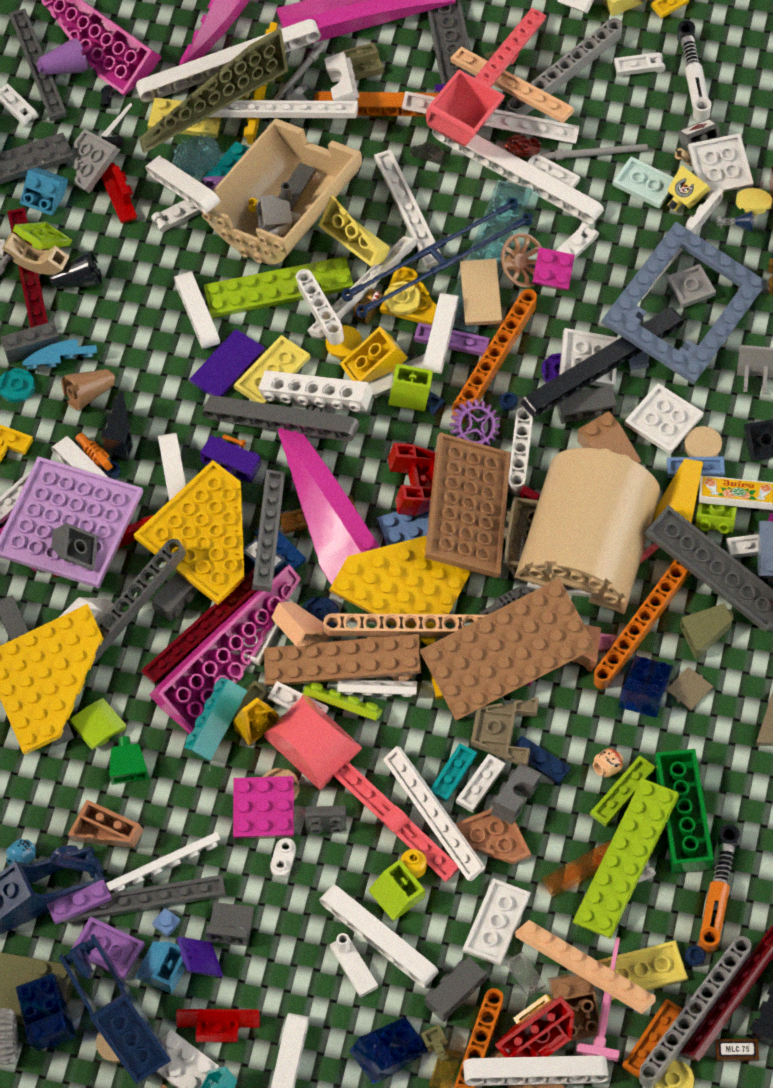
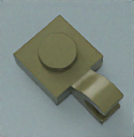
M440 1024L422 1032V1038L429 1052L435 1050L441 1062L448 1059L443 1047L448 1041Z

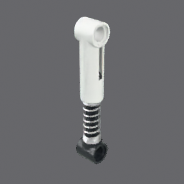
M684 20L678 25L677 40L682 44L684 52L685 73L693 107V118L696 121L702 122L710 117L711 101L708 98L702 65L699 64L698 53L695 48V24L692 21Z

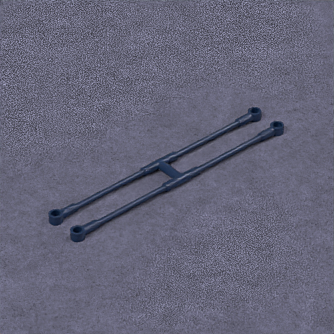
M511 197L507 200L506 204L497 208L496 211L453 235L433 243L417 252L415 256L352 289H344L342 291V299L346 302L351 301L354 295L365 290L366 287L428 254H431L437 260L439 265L431 268L429 272L378 300H374L366 305H358L356 308L357 316L364 318L369 311L378 307L380 303L425 278L443 271L459 262L461 258L506 233L524 225H531L533 223V216L531 213H524L522 218L511 224L510 227L447 260L437 251V249L446 245L447 242L494 216L501 215L508 210H516L518 208V200Z

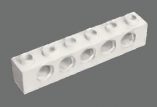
M265 370L258 388L262 397L267 401L276 400L284 403L316 405L321 408L333 407L338 410L349 409L354 412H366L373 394L368 382Z

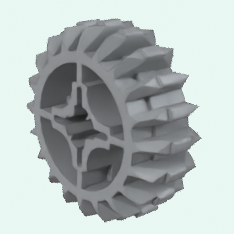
M0 1008V1065L15 1064L18 1056L16 1015L13 1009Z

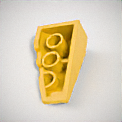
M684 458L656 507L653 522L669 505L692 524L703 461Z
M256 698L241 709L233 721L234 730L250 746L279 720V714L262 700Z

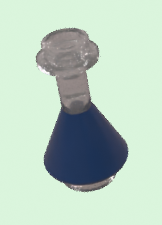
M749 211L736 218H723L721 214V216H717V227L722 229L723 225H736L752 232L753 229H757V214Z

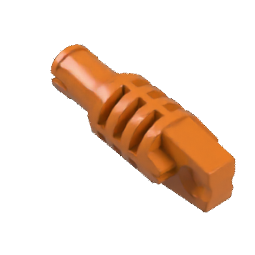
M79 433L76 436L75 441L97 466L101 465L106 471L113 467L107 459L110 456L97 442L91 441L84 433Z

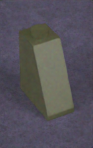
M725 603L681 618L680 628L695 659L700 658L731 629L734 617L732 611L727 609Z

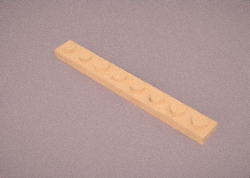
M460 47L451 57V63L475 76L488 62L463 47ZM504 71L493 84L495 87L561 123H564L574 112V107L507 71Z
M528 920L515 931L516 938L639 1013H644L656 1002L655 995L534 922Z

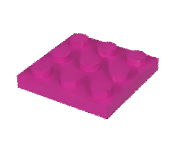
M293 776L233 778L234 839L294 837Z

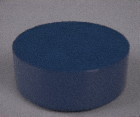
M505 392L499 398V405L504 411H513L518 406V398L512 392Z
M109 461L113 467L109 471H106L103 467H101V470L109 478L116 479L121 473L120 466L116 461Z
M693 945L687 948L685 961L689 966L699 967L705 962L706 953L702 947Z

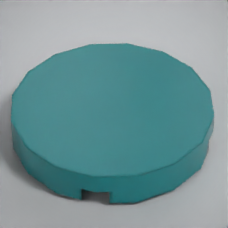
M14 368L1 375L0 395L4 400L19 403L27 400L34 393L35 382L29 371Z

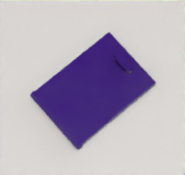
M180 936L177 938L181 950L180 954L188 972L217 977L223 976L212 942Z

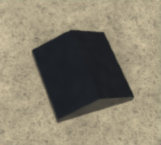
M773 419L744 424L745 442L750 460L757 461L773 458Z

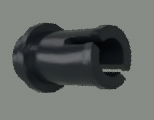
M105 85L101 89L102 98L100 106L104 109L111 108L112 96L115 94L112 86Z
M123 136L101 137L119 149L124 146Z

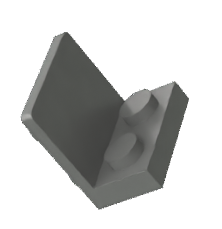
M346 805L306 807V832L320 834L326 831L332 833L347 831Z
M214 902L210 925H207L205 932L207 941L248 947L254 907Z

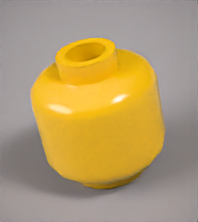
M409 849L403 853L401 861L416 879L423 876L427 868V860L423 852L417 849Z

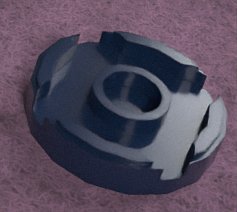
M313 597L302 606L304 610L324 622V618L328 614H339L338 606L328 597ZM333 621L327 623V625L331 628H334L337 625Z

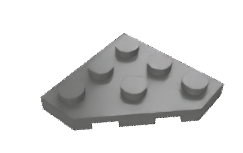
M84 129L74 142V149L76 150V157H74L76 177L74 178V183L82 190L90 193L120 149Z

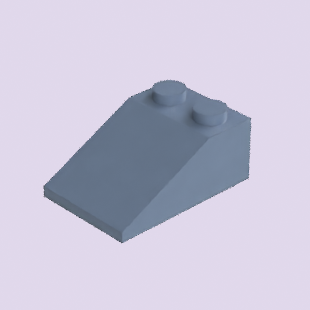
M759 521L757 573L759 579H773L772 521Z

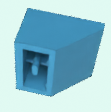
M37 167L29 169L20 204L53 215L65 195L69 179Z
M152 942L135 979L173 994L186 968L180 954L179 945L171 942Z

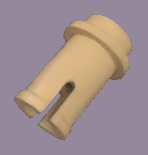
M682 148L677 149L679 152H675V158L684 161L686 165H692L689 152Z

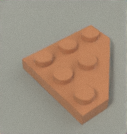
M492 808L455 823L471 848L476 852L512 865L531 857V853L516 822L511 825L491 815Z

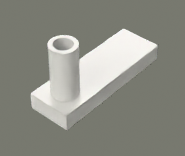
M345 933L339 934L336 938L337 941L330 944V948L361 998L377 989L378 984L349 936Z

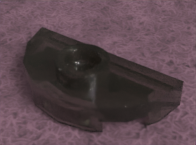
M424 142V144L417 147L414 146L410 150L411 156L439 165L444 163V154L440 147L434 143Z

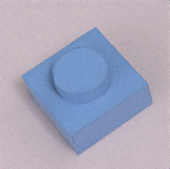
M164 908L152 922V926L166 937H169L181 923V920Z

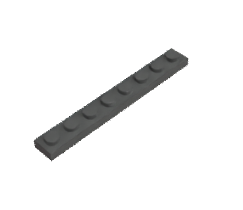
M26 9L9 13L10 20L50 122L67 117L52 75H43L37 69L36 62L44 54Z
M266 469L252 590L272 591L285 472Z
M216 875L111 893L112 900L65 920L64 924L89 920L90 917L101 918L224 897L226 894L223 876Z

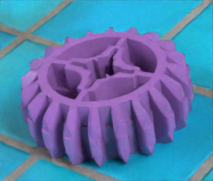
M468 400L466 401V406L460 404L461 411L455 409L454 412L457 416H451V419L455 420V423L449 424L451 427L455 426V429L450 431L451 434L457 433L455 437L490 446L489 440H496L492 435H499L495 427H500V424H495V421L500 418L498 416L493 417L496 410L489 411L491 405L485 406V401H481L479 405L478 400H473V403ZM476 409L481 411L484 415L482 417L476 418L469 411ZM465 415L467 424L465 428H463L462 430L461 423ZM488 420V430L487 433L484 434L485 431L483 429V426ZM472 422H478V428H472V425H474ZM474 432L480 437V440L473 441L465 435Z

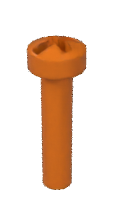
M225 434L222 437L225 440L239 444L241 448H244L246 445V440L244 439L239 440Z

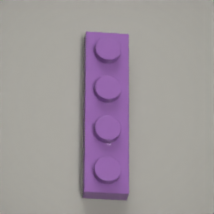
M418 323L414 342L428 345L432 325ZM452 330L448 349L483 356L490 344V338Z

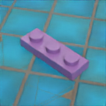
M101 880L49 903L47 907L56 925L112 900L104 880Z

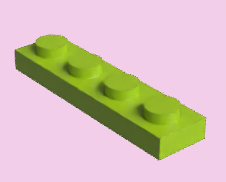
M310 683L305 686L303 694L375 721L381 717L383 711L375 703H364L359 701L358 697L341 695V692H337L335 689H325L319 683Z
M639 756L593 808L590 816L606 827L632 798L641 778L647 780L656 767Z

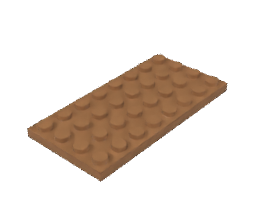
M439 433L436 444L424 558L495 578L499 577L501 572L511 452Z
M558 578L419 651L455 720H458L595 649L596 646L563 583Z

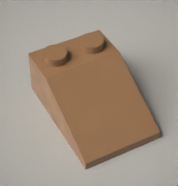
M609 411L578 429L577 441L583 448H606L614 453L627 455L638 464L641 463L621 425Z

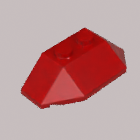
M562 996L549 1000L515 1024L495 1046L505 1058L548 1057L572 1039L575 1012Z

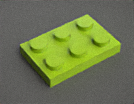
M47 222L16 224L13 232L18 234L19 238L30 242L32 247L37 250L51 249L54 246L62 248L70 246L72 243L71 238Z

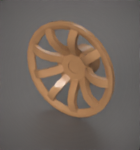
M517 233L510 236L504 243L501 253V263L506 276L513 284L523 288L535 285L529 282L527 272L534 275V269L528 265H535L536 260H529L528 258L537 253L539 247H541L540 243L533 236L526 233ZM518 238H525L523 247L520 249ZM512 240L515 243L514 251L508 247ZM531 241L536 247L525 253ZM509 271L515 272L514 275L511 276V274L509 273ZM519 273L522 274L524 283L516 280Z

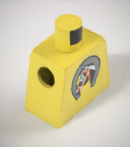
M681 166L667 190L673 196L668 206L675 212L682 204L690 209L711 188L684 166Z

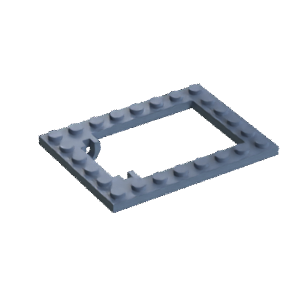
M675 222L603 317L601 323L694 385L765 287L767 281L678 222ZM681 247L741 288L701 343L697 346L687 339L678 351L639 325L647 312L637 306V304Z

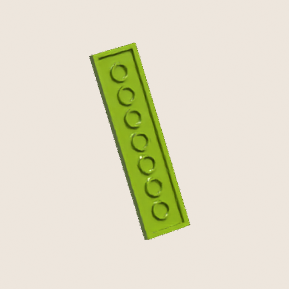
M346 256L204 284L210 316L215 318L304 300L296 280V274L303 269L311 271L324 295L350 289L354 285Z
M641 778L573 920L575 925L611 940L679 797L678 792Z

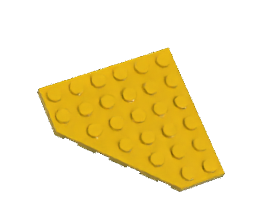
M212 460L134 534V538L155 555L168 540L178 539L184 546L186 555L174 570L217 605L245 580L241 481ZM175 547L172 553L177 552L179 547Z
M426 535L347 556L329 591L370 614H449L471 571L424 558ZM388 622V624L396 627L395 623ZM413 622L405 624L409 629L416 627ZM432 622L425 624L428 629L435 628ZM420 637V641L429 646L434 643L437 637Z
M88 604L0 646V700L24 755L61 738L66 720H69L75 706L76 697L80 694L85 683L86 674L91 669L95 660L96 651L99 645L102 644L104 638Z

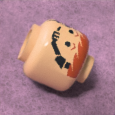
M607 748L594 757L593 768L599 776L611 777L622 769L623 756L619 751Z

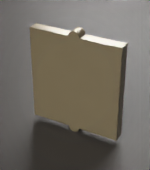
M687 667L666 689V692L673 696L677 703L683 704L691 711L710 692L713 685L706 681L703 675H699L690 667Z

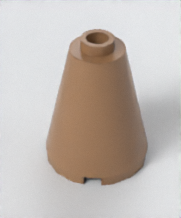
M108 369L67 374L61 379V386L64 396L68 395L70 399L67 401L68 404L77 411L113 387L115 376Z

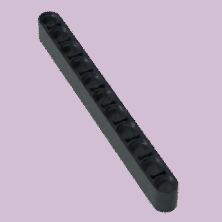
M670 307L641 326L660 339H664L680 329L685 320L673 307ZM621 337L526 395L521 401V405L533 418H536L640 354L643 350Z

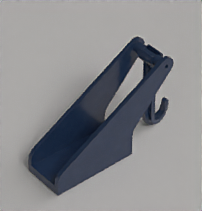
M75 845L62 846L52 852L50 859L33 864L15 861L0 872V935L49 913L47 907L49 903L101 880H104L105 884L108 883L109 879L103 876L104 870L98 858L93 855L95 853L94 848L78 849ZM64 868L88 872L90 877L94 879L45 895L34 893L30 885Z
M93 933L90 935V940L79 943L70 949V953L65 956L61 954L59 959L86 1005L90 1019L137 1084L172 1060L109 955ZM95 948L98 949L122 994L99 1010L71 967V964L75 963L81 978H91L93 970L89 955Z

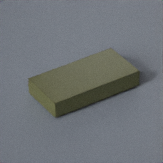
M256 680L246 688L247 693L235 716L254 699L259 698L264 701L269 696V692Z

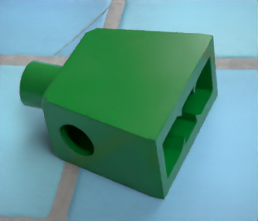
M129 736L120 737L118 739L119 746L111 748L109 770L111 784L115 785L149 779L139 744H131Z

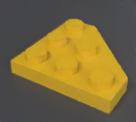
M402 267L394 272L388 288L396 282H411L418 278V274L414 269ZM421 281L413 285L418 288L421 295L420 305L413 313L396 315L386 308L384 302L381 304L380 313L428 325L433 324L437 305L435 302L433 303L429 292Z

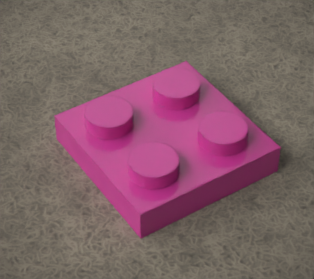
M539 247L532 284L568 291L575 255Z

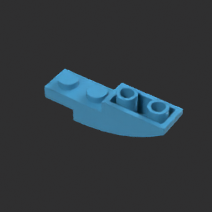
M77 339L65 340L37 350L23 360L22 363L23 366L27 365V369L38 368V364H45V367H57L56 363H60V355H63V359L75 358L74 354H82V357H93V353H97L96 345L78 346Z

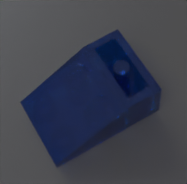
M636 655L622 689L619 708L657 718L673 665Z
M54 973L16 987L26 1036L30 1046L39 1051L76 1037L70 1012Z
M406 1017L359 1037L350 1050L372 1084L392 1076L429 1051Z

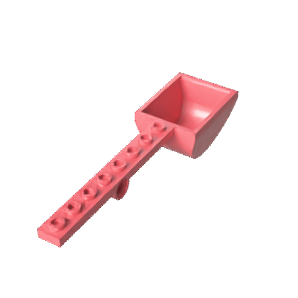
M531 8L475 78L458 70L428 106L426 111L428 127L465 147L505 97V95L491 87L506 68L515 62L520 51L544 23L547 16Z
M303 694L265 732V739L320 791L335 777L410 849H417L423 852L426 856L427 865L446 883L458 872L459 867L424 834L400 808L389 801L349 763L362 747L307 695Z

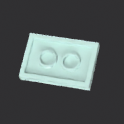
M630 157L613 180V186L660 208L670 194L667 190L674 177Z

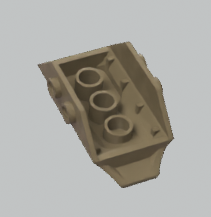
M514 497L511 511H507L506 522L509 523V526L504 528L503 539H506L504 564L510 569L515 581L527 582L514 576L539 500Z

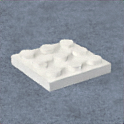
M740 133L688 144L687 147L695 176L711 188L706 195L714 192L717 187L725 192L754 184Z
M565 328L563 331L559 375L619 338ZM616 368L591 383V385L612 386L614 389Z
M658 383L625 420L624 425L668 454H671L688 432L700 421L704 412Z

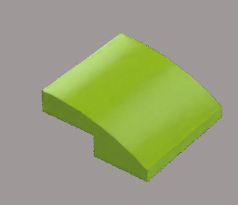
M104 698L89 705L69 721L92 750L108 743L110 737L124 731L127 726Z

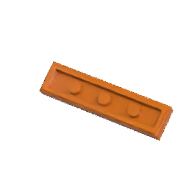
M666 999L622 1064V1068L639 1078L641 1065L683 1008Z

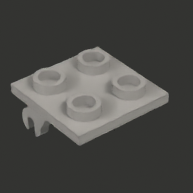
M740 345L737 375L744 376L743 392H747L748 375L763 376L762 394H766L767 378H773L772 347Z

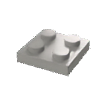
M700 264L667 276V282L682 308L716 295L714 287Z

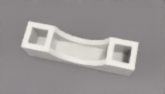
M341 52L325 58L326 69L331 81L339 82L331 88L333 101H357V98L360 96L356 88L357 83L354 78L355 74L350 57L346 58L345 53Z

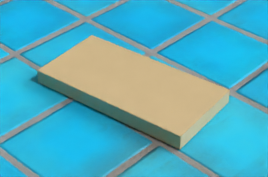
M496 259L460 261L465 326L502 324Z

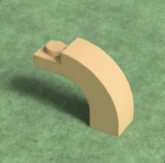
M14 233L8 236L2 247L5 252L15 258L13 262L30 271L46 275L61 272L70 257L56 246L48 250H37Z

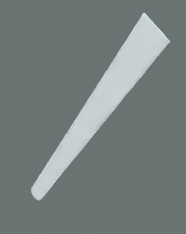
M131 103L102 133L100 138L102 136L108 137L111 131L115 128V126L131 108Z

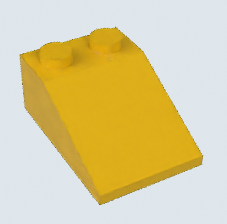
M379 326L339 364L352 381L371 382L394 371L396 363L402 364L408 357L393 337Z

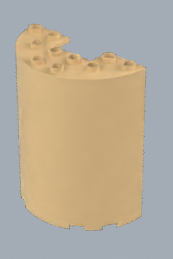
M275 118L215 187L213 192L218 196L221 203L207 214L202 212V217L222 239L239 251L243 257H249L257 263L278 264L285 259L322 215L330 197L334 196L336 198L359 171L362 165L361 152L335 141H331L328 144L329 150L308 142L304 129ZM299 162L315 168V175L292 212L300 213L298 222H292L289 230L281 236L260 229L257 211H249L248 200L250 198L258 200L261 196L271 194L278 197L281 193V184L289 180Z
M573 448L558 453L550 463L514 577L542 587L560 578L564 585L591 593L588 600L589 603L625 614L647 541V536L644 533L652 524L660 497V487L655 477L643 466L631 460L629 456L614 453L606 448Z

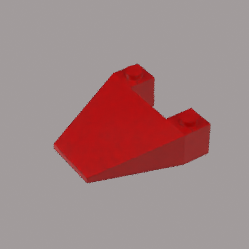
M393 443L388 456L390 472L408 473L410 485H401L395 499L398 514L417 516L430 510L436 452L413 444Z

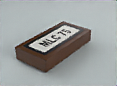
M758 1039L715 1040L716 1062L759 1061Z

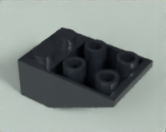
M119 391L118 396L113 400V410L107 416L106 429L103 428L101 439L103 440V449L108 453L109 458L128 462L133 449V441L124 393Z

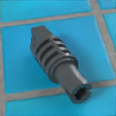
M525 585L519 586L495 599L491 606L479 613L480 615H489L530 592Z

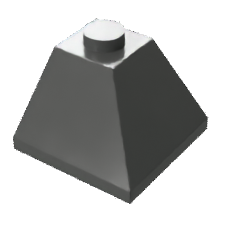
M65 523L53 530L51 548L61 559L90 571L95 570L98 535L69 523Z

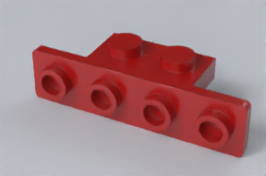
M110 163L101 179L119 221L123 224L137 219L130 196L133 195L130 184L126 185L127 178L125 172H121L119 166H116L115 163Z
M177 1009L176 1021L177 1027H197L196 1042H238L239 1028L260 1027V1012L258 1009Z

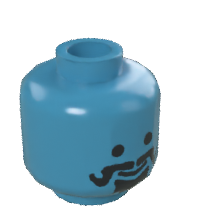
M27 839L16 840L6 850L7 863L11 865L17 861L30 864L36 857L34 844Z

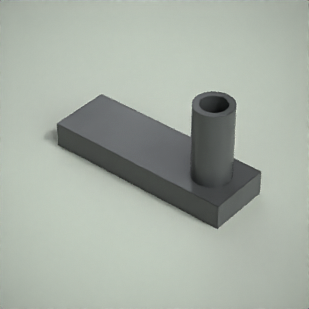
M299 162L289 180L281 184V193L278 196L280 199L290 203L291 212L316 173L315 168Z

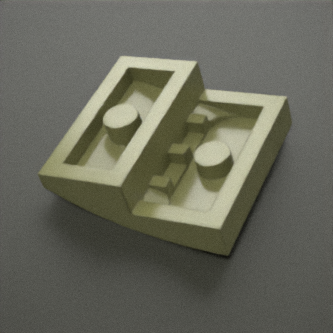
M374 43L341 51L345 53L346 58L350 57L355 80L384 73V67Z

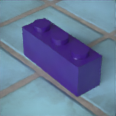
M210 435L200 451L202 463L208 465L213 460L234 477L248 483H252L262 466L261 457L257 453L246 451L237 444L232 445L221 437L216 438Z

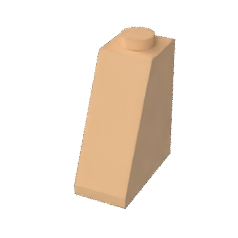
M294 602L278 603L271 618L296 647L328 642L330 636L324 632L321 620Z

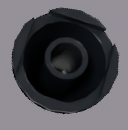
M93 251L81 254L66 263L61 272L52 274L50 276L52 286L61 289L101 285L103 283L101 270L97 267L96 263L98 261Z

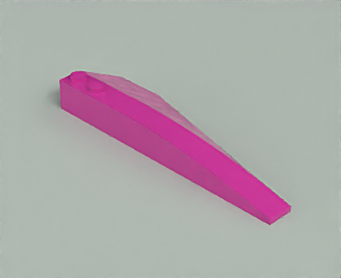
M304 0L276 8L282 28L308 19L315 20L321 34L320 39L316 42H320L456 2L455 0Z
M279 428L278 434L320 568L332 585L347 556L377 549L380 546L305 435L297 433V431H288L287 428L283 430L284 428Z
M289 564L286 565L273 577L271 592L257 591L149 694L156 704L189 734L195 728L196 719L204 711L205 702L213 694L215 683L220 678L229 679L234 683L241 680L244 675L243 672L251 663L250 657L256 655L265 640L264 637L274 625L271 617L278 603L286 602L301 580ZM254 635H256L258 638L257 643H255L256 638L254 637ZM244 642H245L247 645H252V644H253V645H255V646H253V647H246V646H244ZM236 650L240 652L239 655L230 653V651ZM244 654L250 655V657L246 659L244 658Z

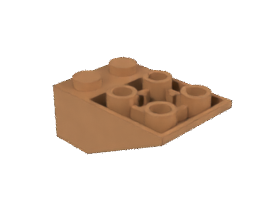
M575 973L547 978L551 999L562 996L575 1012L572 1039L570 1041L597 1036L600 1016L594 985Z

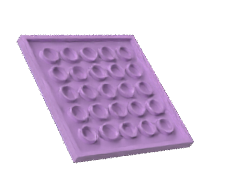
M38 456L0 535V558L100 588L143 494V488ZM69 523L98 535L94 571L63 560L51 548L54 529Z

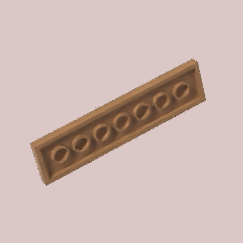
M419 634L312 643L301 647L290 645L264 648L265 686L274 687L277 681L284 685H297L313 682L420 674Z

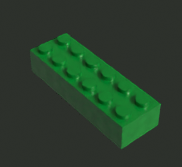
M686 749L655 753L654 760L657 784L679 793V797L664 826L671 872L681 873L712 869L714 858L696 750Z

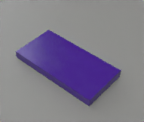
M235 329L189 379L190 383L210 396L223 397L262 355L265 347Z

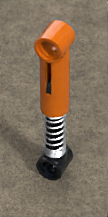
M732 824L724 825L719 833V856L717 857L715 876L709 885L699 936V946L704 949L705 953L715 952L720 943L730 890L727 880L730 879L728 875L731 874L729 870L731 869L732 855L737 848L740 837L739 829ZM731 835L734 839L728 840L724 836ZM712 913H717L714 927H710ZM711 937L714 939V942H706L705 938Z

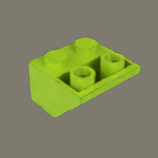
M396 363L388 405L425 412L433 370Z
M400 859L383 871L368 889L369 893L393 922L425 898V889Z

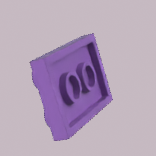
M90 917L73 947L83 941L87 942L91 939L90 935L94 933L125 980L145 946L144 942ZM93 949L89 955L91 964L111 973L98 949Z

